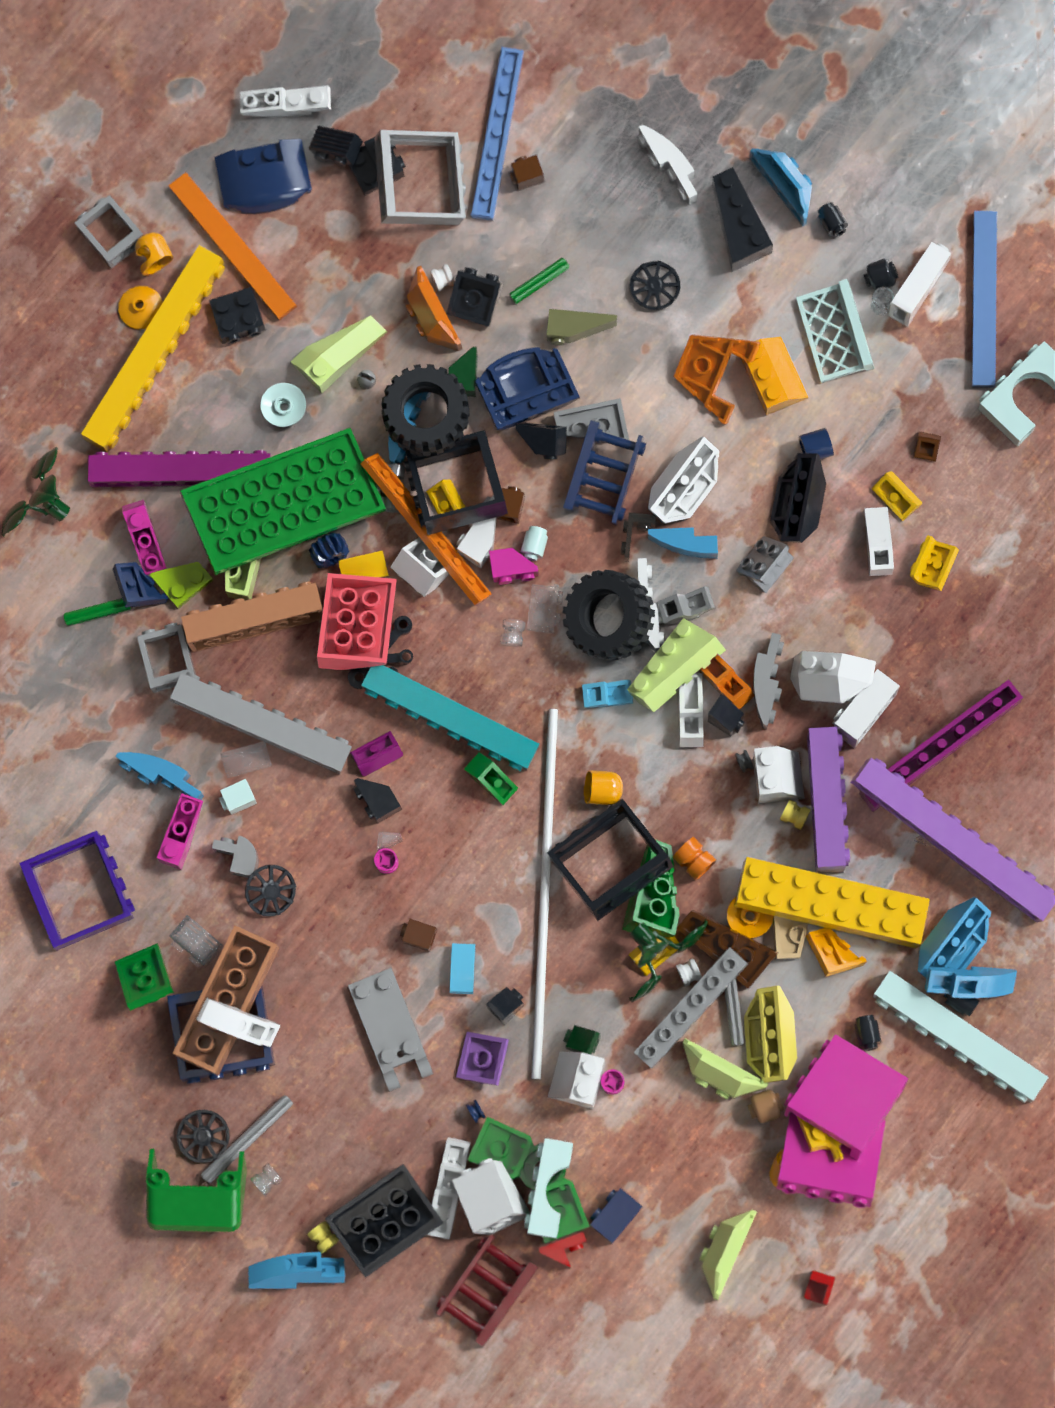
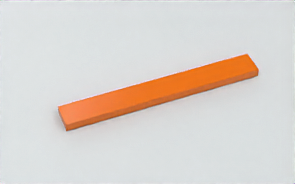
M186 172L168 185L170 190L279 321L297 307Z
M379 453L366 458L361 463L363 468L471 602L477 605L487 599L491 592L442 532L428 535L426 526L421 527L418 514L422 513L421 508L416 510L412 494Z

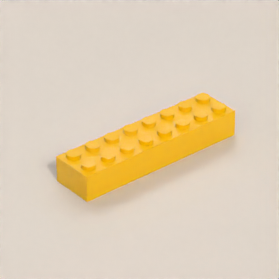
M746 857L742 866L734 907L917 948L921 945L930 899Z

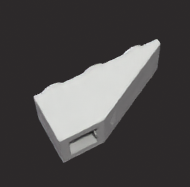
M488 496L484 502L494 500V496ZM496 517L469 524L470 530L466 535L462 534L456 544L458 546V553L482 568L490 556L489 551L494 549Z
M888 507L864 508L869 576L892 575L894 562Z

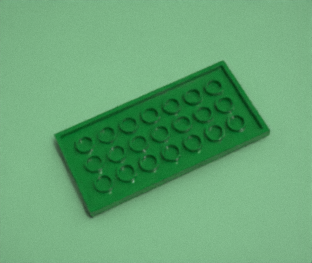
M351 428L180 490L182 499L215 575L386 510L374 480L361 465L364 457Z

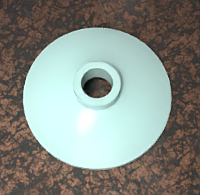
M278 383L271 386L265 391L261 399V411L264 418L270 424L277 427H289L296 424L303 417L306 410L304 394L298 387L290 383ZM282 404L288 405V409L285 411L281 410L280 407Z

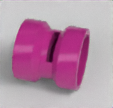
M383 848L375 854L374 863L381 873L391 874L397 870L399 861L393 850Z
M608 1070L602 1075L601 1085L607 1094L615 1095L623 1090L625 1084L624 1077L618 1070Z

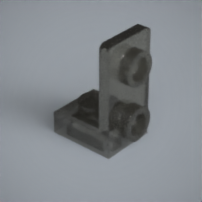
M629 513L628 519H624L623 533H627L626 542L622 541L621 555H625V562L630 561L633 527L643 532H648V529H656V515Z

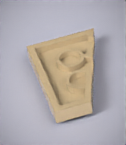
M778 916L773 917L775 951L779 952L775 960L800 958L807 933V923Z

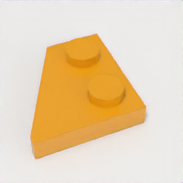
M822 928L811 931L806 935L826 977L864 966L867 962L863 956L859 958L849 949L851 946L845 940L840 939L832 929Z

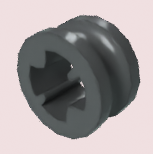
M744 750L742 754H735L742 773H745L748 768L754 769L747 750Z

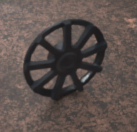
M658 260L641 264L634 271L630 279V292L633 299L641 307L648 310H662L669 307L675 302L680 293L681 285L677 272L670 265ZM656 266L655 276L650 274L647 267ZM660 266L669 270L662 277H659ZM641 270H643L647 275L648 280L636 276ZM673 274L676 283H664V280ZM634 281L645 284V287L634 290ZM676 287L675 295L672 296L664 288ZM647 291L648 294L642 303L636 295ZM661 293L670 299L668 303L662 306L659 297ZM651 296L656 298V307L647 305Z
M270 864L259 867L249 876L246 882V901L253 911L262 916L280 915L294 902L296 893L294 878L288 870L279 865ZM269 869V880L265 881L259 874L260 871ZM273 869L282 871V874L276 881H273ZM254 876L262 883L260 887L250 886ZM287 876L290 884L279 886L281 881ZM291 889L290 897L282 895L280 891ZM249 890L260 891L261 894L250 900ZM277 897L286 901V904L280 909L276 900ZM264 898L265 902L261 910L253 905ZM271 900L273 902L275 911L266 912L269 901Z
M196 1110L183 1118L177 1131V1142L181 1152L190 1160L199 1163L216 1160L225 1152L230 1140V1132L226 1121L219 1114L211 1110ZM201 1114L212 1115L207 1126L203 1125ZM196 1115L199 1122L198 1128L188 1121ZM215 1118L220 1120L223 1126L211 1130ZM185 1124L194 1131L193 1134L181 1135ZM225 1130V1141L213 1137L214 1134ZM182 1139H194V1142L185 1149ZM211 1142H216L224 1146L219 1151V1153L216 1154L211 1146ZM199 1145L197 1158L188 1153L193 1147ZM204 1146L208 1147L213 1157L202 1159Z

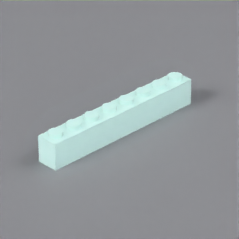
M889 971L873 995L876 998L875 1003L886 1010L888 1007L896 1012L895 1016L905 1023L910 1021L916 1025L914 1029L924 1036L929 1034L934 1037V1043L945 1050L948 1047L955 1052L954 1056L960 1061L966 1063L968 1060L974 1064V1070L981 1075L986 1076L989 1074L995 1079L993 1082L1004 1090L1008 1087L1015 1092L1013 1096L1023 1103H1026V1101L1031 1103L1049 1078L891 971Z

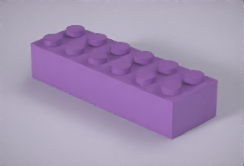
M837 727L809 728L807 745L815 872L819 874L844 873L845 867L849 866L850 851L845 849V843H847L849 837L848 825L843 826V820H846L847 805L846 802H842V797H844L845 779H840V774H843L844 758L839 756V751H841L843 745L842 733H837Z

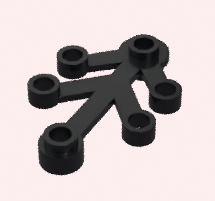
M400 616L395 620L394 629L390 633L388 650L401 635H407L411 632L412 621L409 617ZM406 621L408 626L402 629L399 627V623ZM404 649L400 653L388 654L387 664L399 662L409 664L413 660V653L408 649ZM409 653L411 658L405 661L402 659V655ZM370 667L351 669L348 673L349 684L355 689H363L361 685ZM389 667V669L399 673L395 667ZM360 673L364 678L362 681H357L355 675Z

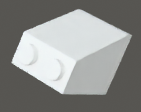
M779 746L754 749L753 765L758 804L789 801L790 799H804L799 753Z
M560 1051L548 1098L594 1109L605 1067V1059L581 1052Z
M484 1160L479 1163L480 1167L474 1170H464L458 1174V1178L452 1180L473 1233L490 1235L526 1218V1214H530L529 1209L501 1161Z

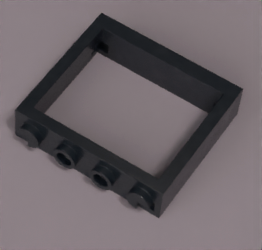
M485 430L464 435L460 440L456 439L454 441L455 446L451 449L448 447L443 448V453L440 454L434 451L430 452V456H424L423 452H418L415 455L411 454L410 450L406 451L408 461L404 462L406 473L412 474V478H408L412 492L416 491L417 495L413 496L416 510L421 508L422 513L418 514L421 527L426 526L428 535L508 514ZM481 451L494 500L430 516L417 468Z
M623 799L614 805L611 804L606 811L599 816L593 817L588 824L581 829L573 831L567 839L555 844L556 847L547 852L552 863L597 921L674 867L669 856ZM626 818L656 856L592 901L563 862Z

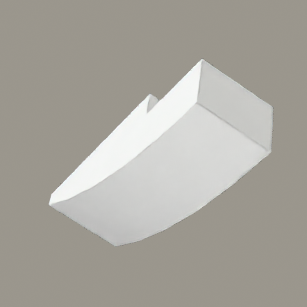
M695 673L692 675L693 679L688 684L685 683L679 687L680 747H703L702 673Z

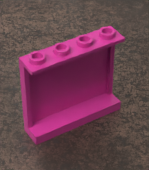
M835 1034L831 1041L826 1040L820 1050L822 1053L820 1058L815 1057L808 1067L810 1072L807 1077L803 1075L796 1085L798 1090L795 1095L790 1093L784 1105L787 1108L784 1116L788 1117L790 1112L849 1147L851 1149L850 1156L858 1160L905 1089L909 1078Z
M790 1112L776 1189L782 1190V1192L787 1194H805L806 1197L812 1199L825 1198L833 1203H850L858 1208L871 1207L886 1120L882 1122L858 1160L851 1157V1149L842 1144L840 1150L844 1159L834 1162L830 1149L810 1152L798 1118Z

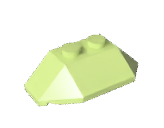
M684 1039L683 1047L691 1074L696 1078L694 1082L704 1088H707L709 1085L717 1089L715 1093L726 1100L729 1097L735 1099L766 1090L769 1083H764L760 1078L692 1041Z
M754 1210L722 1221L719 1227L714 1225L709 1236L713 1240L710 1248H704L699 1260L703 1261L701 1267L713 1299L718 1300L757 1213Z

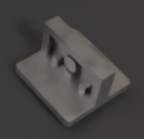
M763 536L755 543L748 556L741 561L736 571L738 574L748 577L760 591L767 593L794 557L788 552L789 546L787 544Z

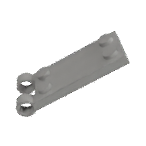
M392 968L348 985L389 1091L401 1087L394 1068L413 1060L416 1061L422 1078L432 1075L433 1071ZM400 1051L404 1053L402 1058L397 1056V1053Z

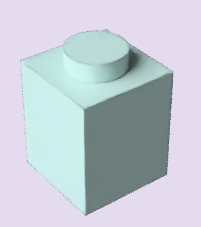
M246 779L220 790L223 796L219 798L224 811L229 809L232 815L257 804Z

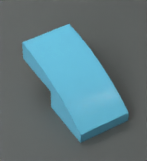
M622 680L609 683L603 681L583 684L584 707L596 708L633 704V696L627 690L631 685V681Z
M452 943L450 994H473L475 944Z

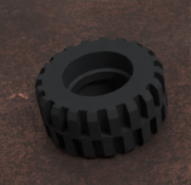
M421 364L414 365V370L409 371L408 368L402 370V375L400 377L395 375L391 379L392 384L386 386L384 390L385 397H382L381 401L383 422L393 442H397L401 449H409L410 453L415 455L418 452H423L424 456H430V452L434 451L440 454L443 453V448L448 447L451 449L455 446L454 441L456 439L460 440L463 437V430L467 429L468 417L470 416L468 398L462 383L458 382V378L453 373L449 375L447 369L440 367L438 370L432 364H427V368H421ZM419 393H435L445 400L447 414L439 424L430 428H418L406 420L404 407L409 399Z
M597 570L591 573L592 576L584 575L580 579L582 582H575L571 587L574 591L572 594H567L565 598L568 603L567 607L563 606L562 613L566 614V619H563V626L569 629L566 631L568 638L574 640L573 645L577 649L590 656L605 660H619L620 657L627 658L631 656V651L637 652L642 648L640 643L647 642L650 636L647 635L648 630H653L654 624L651 623V617H655V610L650 608V605L654 603L652 597L646 595L648 590L645 586L640 585V581L613 570ZM616 594L621 599L624 607L622 623L611 635L601 636L594 625L595 608L605 596Z

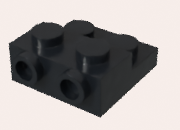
M375 137L364 142V146L360 148L354 165H349L364 196L378 190ZM390 145L394 182L405 177L403 169L406 166L400 155L396 157L393 151L396 149V146Z
M470 267L458 270L446 314L490 327L504 282L499 281L500 276L486 273V277L478 275V270Z
M252 287L209 300L223 344L237 343L240 341V338L246 336L256 337L266 330Z

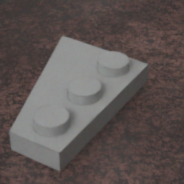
M621 398L554 412L556 426L567 427V436L585 438L590 420L600 423V429L604 433L629 440Z

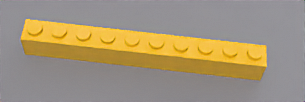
M200 245L197 247L82 431L81 435L85 441L105 452L116 446L119 440V433L129 425L132 412L138 410L141 406L142 396L152 388L155 375L164 369L166 365L165 359L169 353L172 354L177 348V340L181 334L184 335L187 332L192 316H196L201 309L200 303L203 298L210 295L213 289V282L216 278L219 279L225 270L222 257Z

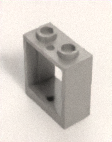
M110 195L99 199L95 203L94 208L89 212H83L75 222L78 231L111 269L135 250L136 241L143 236V233ZM112 208L132 232L106 252L86 227Z
M171 623L165 625L162 630L155 631V629H150L137 636L150 689L153 693L174 688L181 673L186 675L187 672L196 675L182 624ZM178 635L187 669L155 678L146 643Z

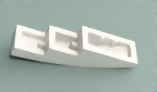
M447 1138L432 1206L444 1223L428 1235L450 1239L459 1196L452 1180L458 1178V1174L466 1169L471 1142Z

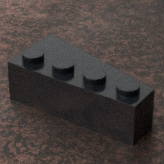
M732 167L713 176L712 187L733 272L771 254L773 243L734 168Z

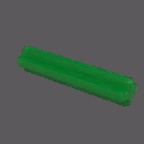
M560 258L510 292V298L515 304H518L568 270L569 264L564 258Z
M122 598L66 612L63 617L65 624L69 626L127 611L131 607H125Z

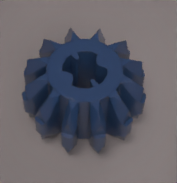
M331 533L318 538L309 549L310 557L318 568L334 566L339 560L345 559L350 552L345 539L340 533Z

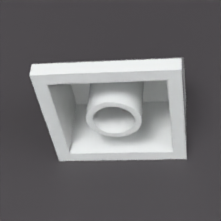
M420 537L402 548L390 567L424 597L435 590L449 575Z

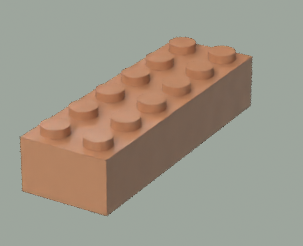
M310 581L298 584L297 588L289 589V587L277 589L276 593L273 594L259 593L254 595L253 599L245 601L243 598L233 600L230 605L222 606L221 604H216L208 607L209 610L189 611L186 613V616L181 617L187 643L192 652H197L322 620L323 604L316 583H311Z
M234 925L173 1052L176 1057L219 1076L237 1037L196 1019L206 998L249 1013L278 953L279 947L277 944Z

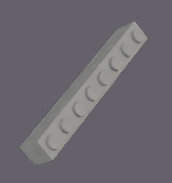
M193 673L180 674L170 697V702L337 774H341L352 746L348 745L349 741L338 736L333 739L327 736L328 732L317 727L314 730L306 727L307 723L297 718H294L293 721L289 720L279 710L272 709V711H268L263 708L264 705L255 700L245 701L242 699L243 696L231 690L229 693L220 690V685L211 681L208 684L199 681L200 677Z

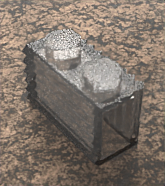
M188 915L169 935L173 940L171 945L179 952L187 951L191 955L188 959L198 968L201 964L207 968L224 948L218 940Z

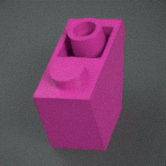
M513 548L489 551L494 582L505 585L512 583V580L532 581L535 577L539 576L538 566Z

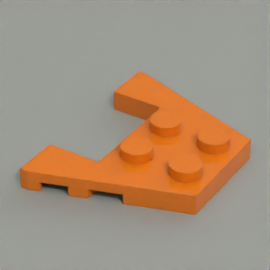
M692 334L688 339L674 377L693 396H696L709 411H712L721 423L728 424L735 405L715 396L718 385L731 354L748 362H753L761 343L758 341Z

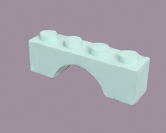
M548 1138L544 1139V1143H539L537 1157H541L540 1167L535 1166L533 1181H537L536 1189L530 1192L528 1203L533 1205L531 1214H526L524 1228H528V1234L557 1239L561 1215L549 1205L546 1198V1187L555 1173L569 1168L573 1143Z

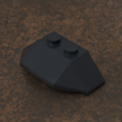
M797 453L794 460L778 478L770 522L781 542L802 543L818 528L826 480L820 456L817 453Z

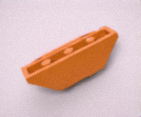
M418 266L407 294L408 304L405 305L410 317H416L418 324L415 326L420 336L425 335L428 342L456 351L462 350L461 341L422 266Z

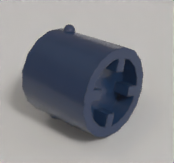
M826 428L799 435L802 453H817L820 456V460L834 456L832 443Z

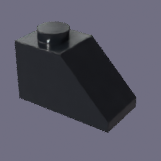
M528 422L516 425L517 432L535 454L544 455V459L555 460L557 456L566 454L567 427Z
M721 694L708 713V722L731 737L734 732L738 734L745 723L742 720L744 713Z
M506 987L493 997L486 1006L505 1026L524 1006V1003L521 1001L524 997L515 988L510 990Z

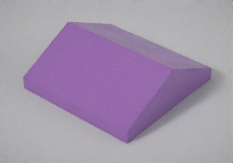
M467 1032L456 1078L498 1086L509 1039Z

